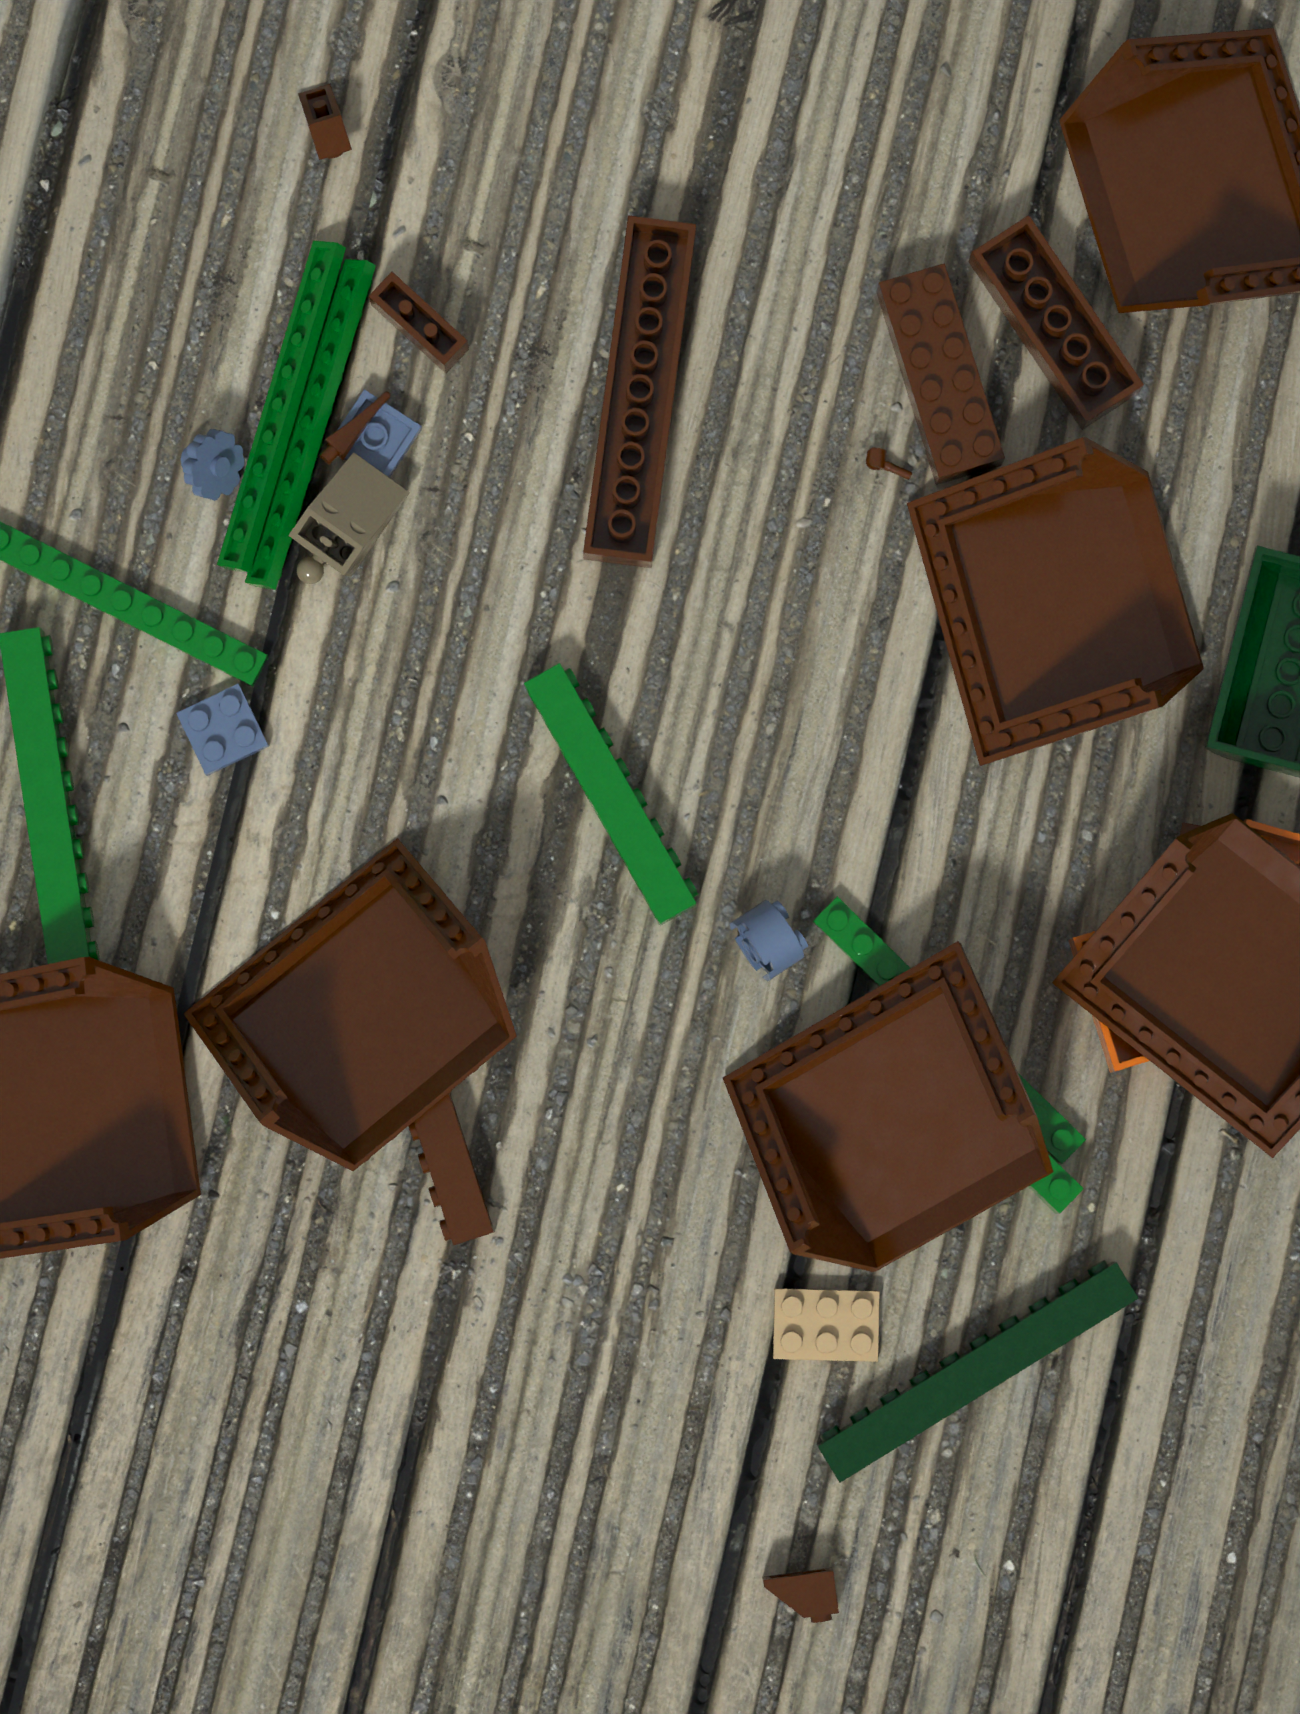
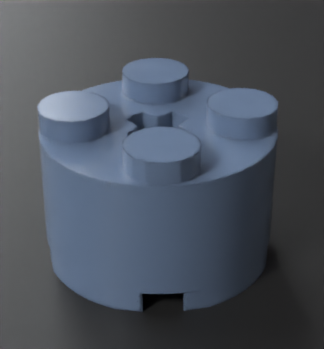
M764 900L730 923L731 931L737 927L740 933L735 940L742 953L756 971L763 968L767 972L762 977L766 981H770L803 959V950L808 947L803 935L797 929L793 931L786 921L789 915L778 900L774 903Z

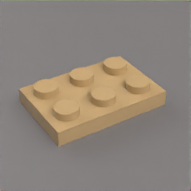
M774 1288L773 1359L878 1362L880 1291Z

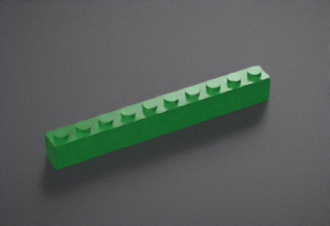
M40 627L0 633V648L47 963L52 964L81 957H91L100 960L98 944L96 941H91L89 928L94 927L93 911L91 907H86L84 894L89 893L88 877L86 872L81 873L79 860L84 859L83 844L81 838L76 839L74 825H79V816L76 804L71 805L69 791H74V783L71 771L65 770L64 758L69 757L66 737H60L59 724L64 723L61 703H55L54 690L59 689L56 670L50 669L48 656L54 655L52 639L50 635L45 636V632Z

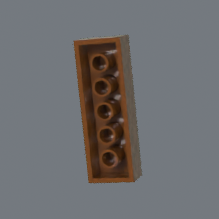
M1029 215L972 251L968 261L1082 430L1139 394L1144 386L1143 382Z
M945 263L879 282L876 293L935 484H942L1001 466L1005 456Z

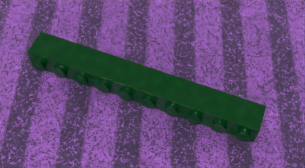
M1105 1260L1100 1261L1087 1270L1090 1276L1082 1281L1077 1282L1076 1278L1069 1280L1057 1288L1060 1294L1049 1301L1046 1296L1040 1298L1028 1306L1030 1313L1018 1319L1015 1314L998 1325L1001 1331L991 1337H988L987 1333L978 1336L968 1343L971 1349L959 1356L957 1351L949 1354L939 1361L941 1368L931 1374L928 1373L927 1369L909 1379L911 1386L902 1392H899L897 1388L889 1391L879 1398L882 1403L871 1411L866 1406L849 1417L852 1422L842 1429L835 1425L820 1434L819 1436L822 1441L816 1445L839 1483L1139 1299L1117 1262L1107 1264Z

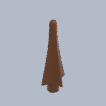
M385 391L364 411L325 439L327 441V444H325L327 448L320 454V457L327 464L330 465L337 456L342 461L345 459L366 426L390 398V392Z

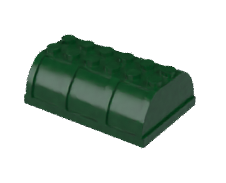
M1257 545L1251 560L1205 748L1229 760L1300 778V556Z

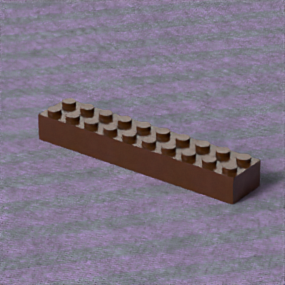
M628 215L583 549L584 560L652 568L696 237V224Z

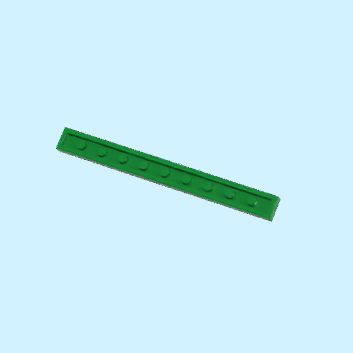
M314 240L312 242L217 565L224 569L250 573L346 247L337 242Z
M344 260L290 435L250 573H247L245 583L251 586L276 590L278 581L282 576L284 561L292 543V538L288 535L295 527L298 516L302 511V503L312 478V471L318 452L322 446V439L328 419L332 414L336 393L342 382V374L352 349V342L358 322L362 317L366 296L372 285V277L376 265L367 260Z
M0 521V561L254 687L269 657L267 654Z
M838 896L813 920V923L878 986L885 984L910 969ZM1019 1074L1037 1115L1047 1151L1060 1164H1063L1086 1139Z

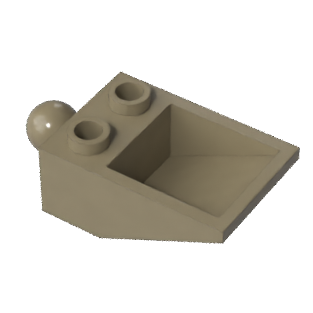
M353 452L308 506L288 535L313 553L311 557H305L298 563L296 569L298 578L306 584L319 582L324 574V562L342 575L352 577L410 492ZM321 526L325 530V536H321L320 540H318L314 532L316 528ZM349 546L353 551L346 560L342 556V550Z

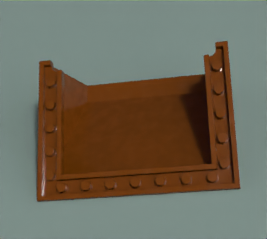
M1274 28L1126 40L1059 120L1118 313L1207 306L1300 293V110Z
M1081 437L907 503L980 766L1161 708L1204 669L1149 473L1143 468L1087 437Z
M1231 813L1177 836L1052 983L1270 1157L1274 1158L1300 1130V866Z
M398 838L184 1013V1016L245 1103L264 1127L351 1171L356 1170L368 1161L377 1151L396 1138L400 1132L417 1118L421 1117L428 1109L445 1095L449 1094L457 1085L477 1071L480 1066L517 1037L485 940Z
M959 941L723 1077L790 1253L876 1272L1053 1173L1037 1115L962 944Z
M81 957L0 974V1259L125 1241L200 1196L201 1190L174 987L91 957Z

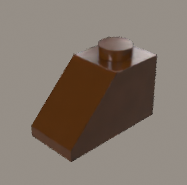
M331 84L298 93L319 160L337 158L344 152L352 150Z
M832 1567L762 1577L763 1585L768 1591L803 1618L811 1617L812 1623L832 1620L831 1614L839 1613Z

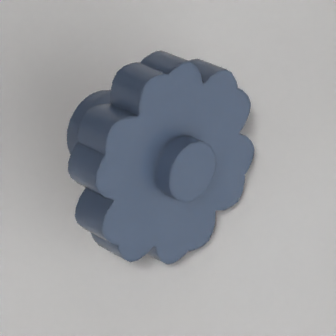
M210 429L207 435H196L193 442L183 450L181 466L184 472V481L186 484L192 485L194 495L215 501L221 494L230 495L234 487L240 482L238 471L243 468L245 461L243 448L235 444L233 434Z

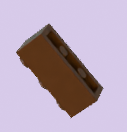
M391 272L369 295L371 306L445 374L469 350L468 340L395 273Z

